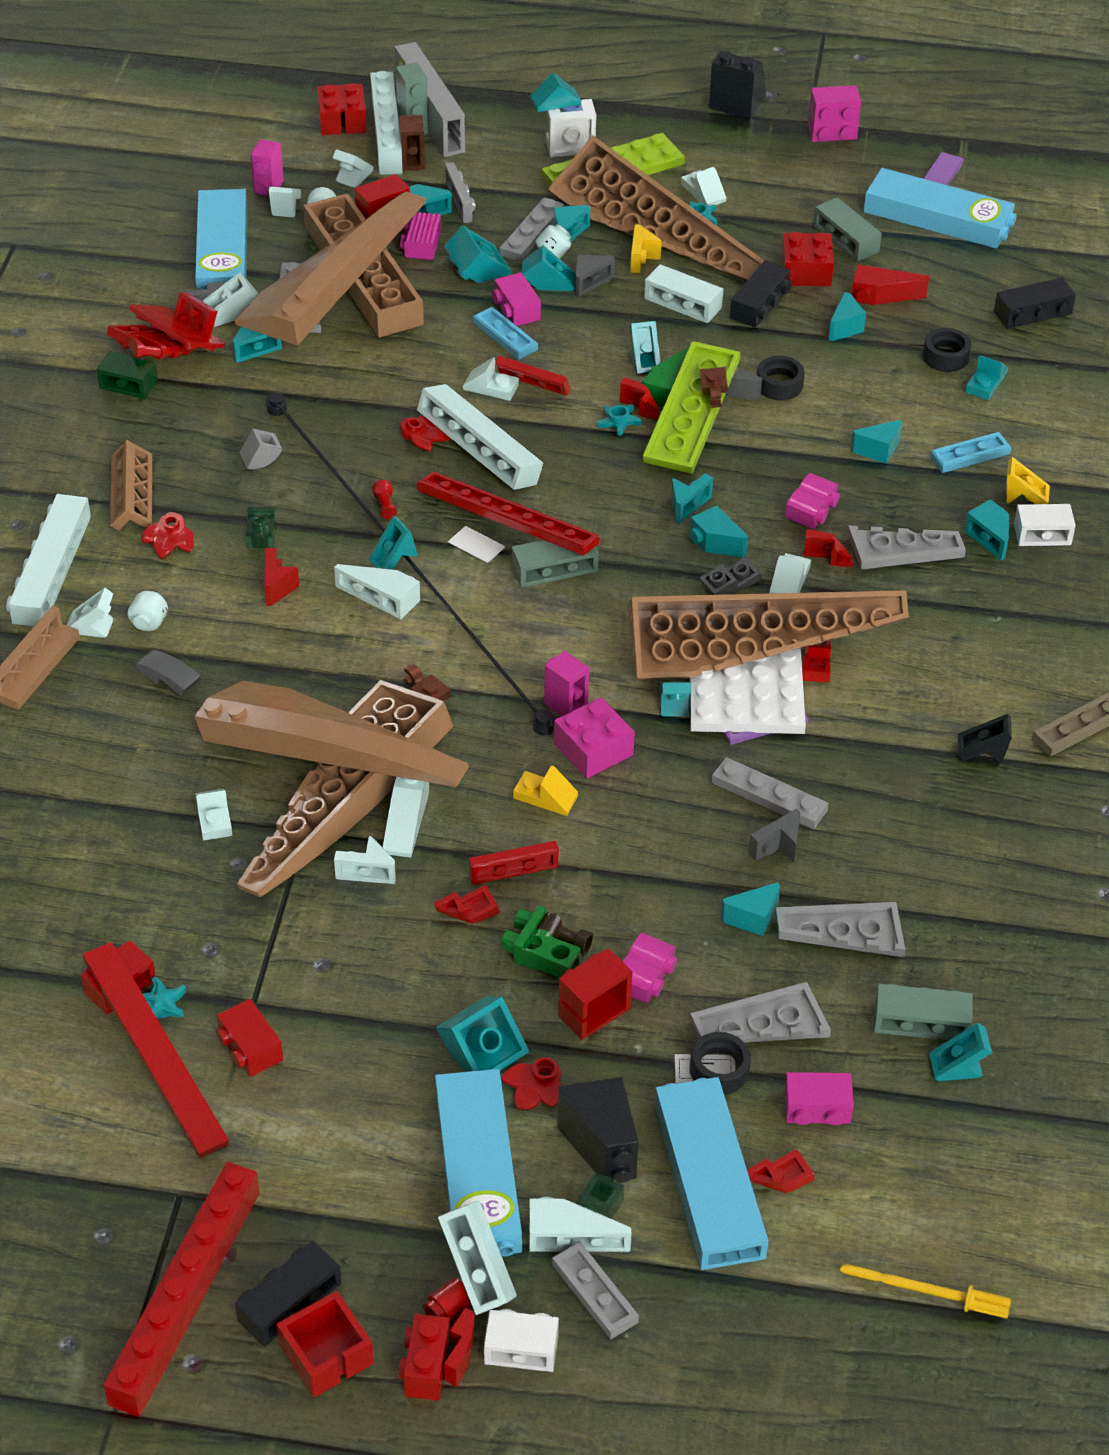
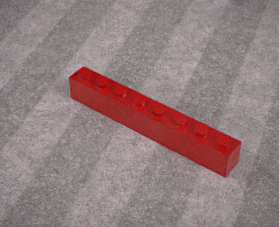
M230 1162L225 1163L104 1383L109 1407L140 1417L260 1194L257 1171Z

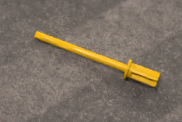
M843 1264L840 1267V1271L848 1275L872 1281H881L889 1285L965 1303L964 1312L967 1313L969 1310L1008 1318L1011 1298L975 1290L973 1285H970L968 1293L891 1274H882L854 1265Z

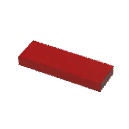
M498 356L495 362L501 374L518 377L521 382L568 396L571 387L565 376L502 356Z
M555 840L469 858V878L471 884L476 885L557 868L559 847Z

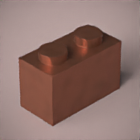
M422 115L399 116L402 171L425 170Z

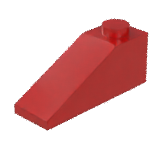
M858 264L853 280L852 297L859 303L872 305L926 298L930 276Z

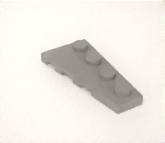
M848 525L847 533L860 569L965 557L966 549L958 531L923 530L922 533H914L906 528H898V532L882 531V527H871V530H858V526Z
M896 902L776 907L775 909L779 939L899 957L905 956L906 949Z
M807 982L690 1013V1022L698 1039L712 1032H727L739 1037L743 1042L830 1037L831 1029Z

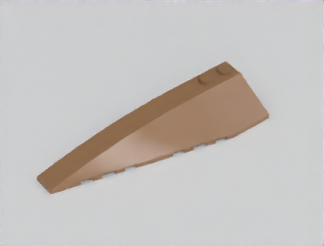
M593 135L548 188L552 194L569 206H590L591 220L634 236L635 224H639L662 241V248L746 281L764 262L762 258Z
M409 192L402 193L264 289L235 320V325L298 346L425 204L426 198Z
M906 590L632 597L627 606L629 635L636 680L695 678L701 676L702 671H720L901 621L909 617Z
M382 680L348 712L431 748L453 727L444 701ZM317 762L316 769L309 771L289 802L287 814L285 816L281 815L276 823L277 830L273 836L267 837L262 844L264 850L261 855L253 858L237 883L238 888L262 897L284 882L341 838L393 790L396 776Z
M241 681L208 697L194 716L203 741L451 787H457L469 767L465 761L293 689Z

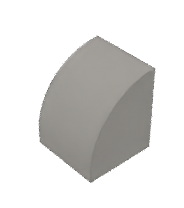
M252 429L239 453L247 469H259L275 461L280 455L282 447L275 433Z

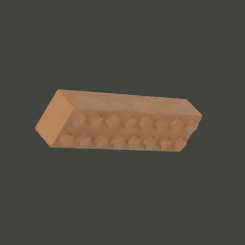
M348 193L303 205L305 229L319 250H322L365 220ZM385 247L347 290L378 338L424 325L423 300Z

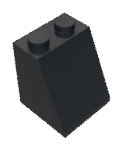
M719 51L711 65L709 109L751 119L767 93L762 61L754 60L751 57L734 55L731 52Z
M617 1077L558 1086L557 1125L559 1131L604 1184L612 1182L624 1183L631 1179H636L639 1141L623 1078Z

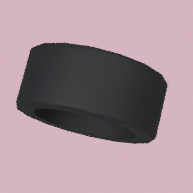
M954 328L935 329L925 337L923 359L927 365L938 371H958L969 362L971 340L965 333ZM943 346L951 347L958 350V352L945 353L936 348Z
M783 355L765 358L759 363L757 368V376L762 377L761 394L774 400L795 398L801 393L804 386L805 372L802 364L792 357ZM781 374L789 376L792 379L788 381H776L772 380L768 376Z
M727 1032L705 1034L695 1042L691 1050L689 1073L693 1081L699 1078L719 1077L724 1095L736 1092L744 1086L749 1076L751 1053L746 1043L735 1035ZM714 1052L725 1053L732 1056L738 1062L739 1067L734 1072L719 1074L708 1070L702 1064V1058L706 1054Z

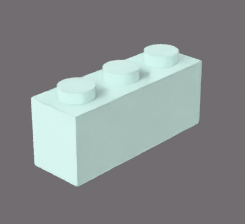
M660 264L645 279V299L709 323L722 308L723 288Z
M480 1200L439 1216L438 1219L475 1314L477 1315L508 1303L517 1297Z

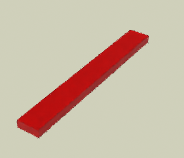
M433 471L417 482V491L580 555H586L600 544V535L440 473Z
M107 943L84 953L83 961L199 1159L228 1146V1137L113 943Z

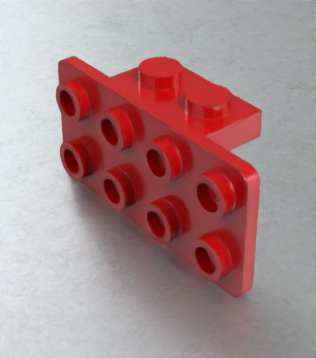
M188 292L179 293L175 311L165 306L130 304L129 310L136 314V318L151 323L152 328L164 331L166 337L180 341L182 343L181 346L186 349L196 350V347H202L203 349L214 351L215 348H224L225 342L212 335L218 311Z

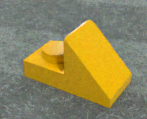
M635 224L631 273H640L641 264H646V259H661L662 241L639 224Z
M1011 457L1008 461L1007 504L1021 494L1028 501L1035 504H1048L1050 485L1015 458Z
M552 765L545 777L525 771L513 790V799L565 816L568 815L578 797V791Z

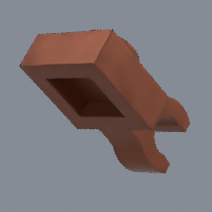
M726 368L700 369L702 395L710 394L711 408L722 407L721 393H728Z
M414 663L404 668V671L408 674L404 681L411 687L412 691L442 701L450 698L451 690L434 675L431 674L425 678L419 667Z

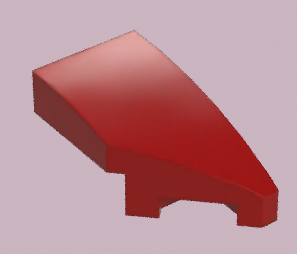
M627 377L622 379L620 382L619 402L627 405L632 404L634 407L639 408V416L658 421L661 412L647 386Z
M806 529L804 556L830 558V566L853 567L852 556L833 534Z
M831 640L819 645L806 647L805 656L802 657L803 681L830 683Z
M487 885L460 898L457 892H454L433 903L438 912L471 924L501 913Z
M798 1149L772 1163L767 1158L747 1169L751 1182L783 1193L791 1192L815 1180L813 1171Z
M467 1308L463 1310L450 1330L451 1345L455 1346V1348L444 1363L445 1381L455 1387L458 1386L463 1378L472 1353L474 1312Z

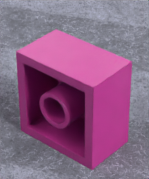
M856 85L811 88L808 129L812 142L857 139L861 99Z
M602 697L554 720V744L586 779L634 755L635 731Z

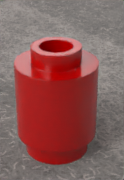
M452 1277L429 1295L427 1302L423 1304L425 1314L447 1317L451 1323L461 1315L465 1308L469 1309L472 1303L463 1280Z

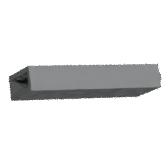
M416 42L395 46V72L397 66L417 62L427 76L428 134L443 157L465 153L464 112Z

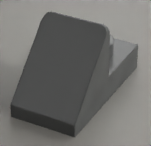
M795 809L750 835L749 855L757 861L766 855H772L779 848L794 862L800 811Z

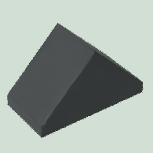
M577 255L576 296L581 297L614 278L615 258L601 255Z

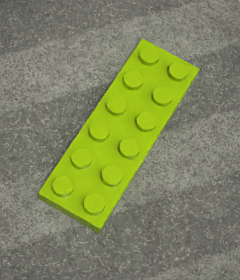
M663 133L654 134L650 137L611 148L647 175L681 166L685 163V156ZM572 160L542 168L541 176L551 186Z
M692 341L643 454L644 463L693 474L720 407L711 408L710 394L702 395L700 369L725 367L727 385L729 387L741 359L739 351ZM721 393V404L726 393Z

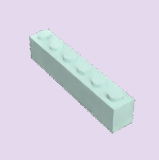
M379 71L371 73V94L379 175L402 174V150L393 72Z
M446 384L423 388L417 411L512 489L537 485L543 466L541 460Z
M57 494L53 504H49L47 518L45 522L40 524L37 540L32 542L31 554L24 561L21 577L16 579L14 593L7 599L6 608L10 612L12 624L35 626L51 606H54L91 518L87 497Z

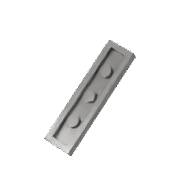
M544 197L502 244L500 254L503 257L521 262L536 245L537 237L547 226L553 225L554 208L565 207V204Z
M728 757L723 760L712 775L713 784L783 816L798 809L800 811L799 823L812 829L816 828L828 811V802Z

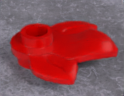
M425 416L406 418L401 421L400 430L402 437L412 441L415 446L423 450L431 451L432 442L450 440L447 434Z
M170 512L164 514L159 522L149 525L144 530L142 543H153L156 554L160 559H163L176 547L185 552H191L194 547V535L190 529L185 527V520L180 514Z
M548 1057L539 1058L532 1065L519 1063L503 1074L502 1082L517 1088L514 1097L517 1109L530 1110L537 1107L541 1102L552 1108L558 1104V1086H561L559 1082L561 1069L553 1059Z

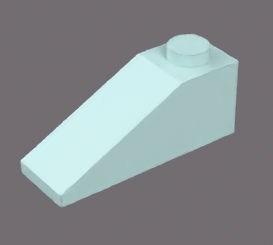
M240 272L202 302L218 311L214 327L235 321L259 294Z
M337 564L334 567L335 586L400 620L420 602V581L398 570Z
M396 776L382 847L389 855L412 857L429 795V782Z
M552 1197L530 1199V1251L563 1252L581 1242L588 1252H630L631 1227L565 1199H554Z

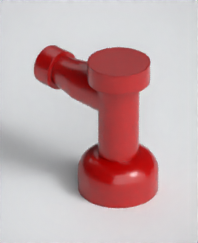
M388 480L377 481L372 486L373 495L376 499H379L382 506L380 510L384 519H391L397 514L396 507L392 505L390 498L393 494L392 483Z

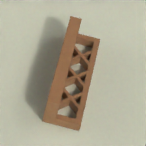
M126 440L111 455L110 526L120 530L131 520L147 528L149 525H152V453ZM136 456L143 459V464L140 463ZM136 471H137L138 474L141 476V478L143 479V481H141V480L138 478V476L135 474ZM135 489H137V490L139 491V493L142 495L143 499H141V498L138 496V494L136 493ZM134 507H137L142 515L135 512Z
M51 606L0 665L1 704L19 710L80 638L79 630L62 624L58 607Z

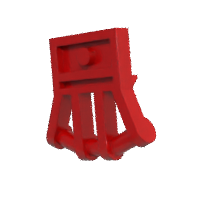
M148 324L108 325L107 336L116 339V343L122 345L123 349L131 348L135 358L153 356L156 359H164L168 356L172 359L178 358L180 354L188 355L192 352V350L182 347L180 341L166 337L165 332L156 330Z

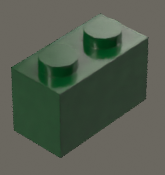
M109 351L97 367L99 388L146 399L158 382L156 362L135 358L131 355Z

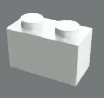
M1017 505L1014 527L1018 545H1072L1075 522L1071 505Z
M510 1309L490 1310L484 1344V1364L553 1372L558 1341L559 1318L551 1317L544 1313H536L534 1315L517 1313Z

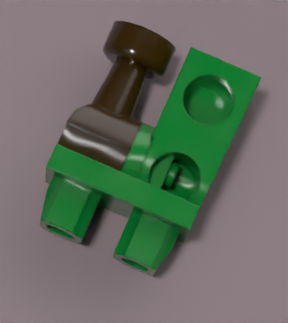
M539 905L534 912L520 909L514 919V928L522 932L519 934L506 930L501 938V949L514 954V964L522 967L525 965L530 969L541 970L558 977L559 983V978L567 970L575 969L581 965V955L585 956L592 945L593 932L581 929L578 933L562 926L559 915L556 913H546V908Z

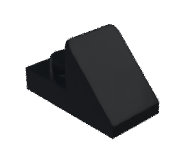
M1007 713L958 733V755L961 759L966 761L990 752L999 763H1002L1012 739L1011 716Z

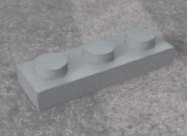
M445 163V183L451 192L462 222H472V212H475L476 209L474 198L469 197L468 185L463 183L462 172L457 170L455 163Z
M581 1242L552 1258V1266L610 1340L639 1323L637 1312Z

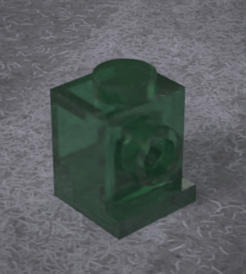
M248 507L245 532L247 548H274L276 533L275 507Z
M595 1172L576 1201V1204L612 1219L624 1200V1185L620 1184L613 1177L603 1176Z

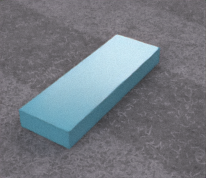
M490 307L473 316V323L518 360L538 350V343L495 308Z
M1000 432L931 450L930 458L941 473L1010 455L1011 446Z

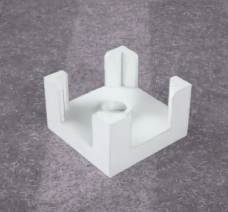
M592 99L581 100L583 111L560 112V109L546 111L549 121V133H546V144L550 157L577 155L592 135L596 137V112Z

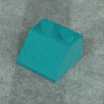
M464 225L459 228L444 246L449 253V260L458 267L457 272L466 280L470 278L477 283L508 276L512 273V270L496 246Z
M485 996L436 1027L449 1055L465 1072L500 1069L501 1071L530 1052L501 996Z

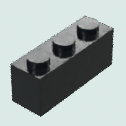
M764 261L731 299L730 319L754 328L762 320H766L771 309L778 306L782 296L789 293L792 285L790 280L791 270Z
M1063 277L1000 291L996 295L994 313L1006 329L1072 314L1076 294Z
M312 1240L304 1248L300 1247L295 1250L289 1260L282 1266L269 1271L264 1280L256 1287L248 1289L240 1295L235 1303L237 1321L264 1347L267 1346L278 1336L277 1323L325 1298L342 1284L340 1265Z

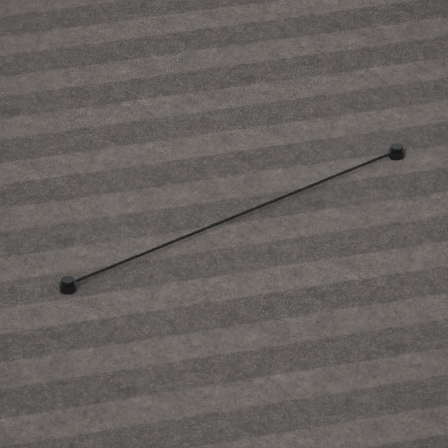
M281 393L270 394L266 400L267 412L274 416L283 414L384 533L385 528L286 412V398ZM402 555L534 711L533 730L539 735L551 734L554 731L555 720L552 712L547 709L537 710L409 556Z

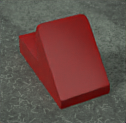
M266 548L265 597L266 606H272L299 586L298 567L296 566L283 567V560L277 559L276 548Z

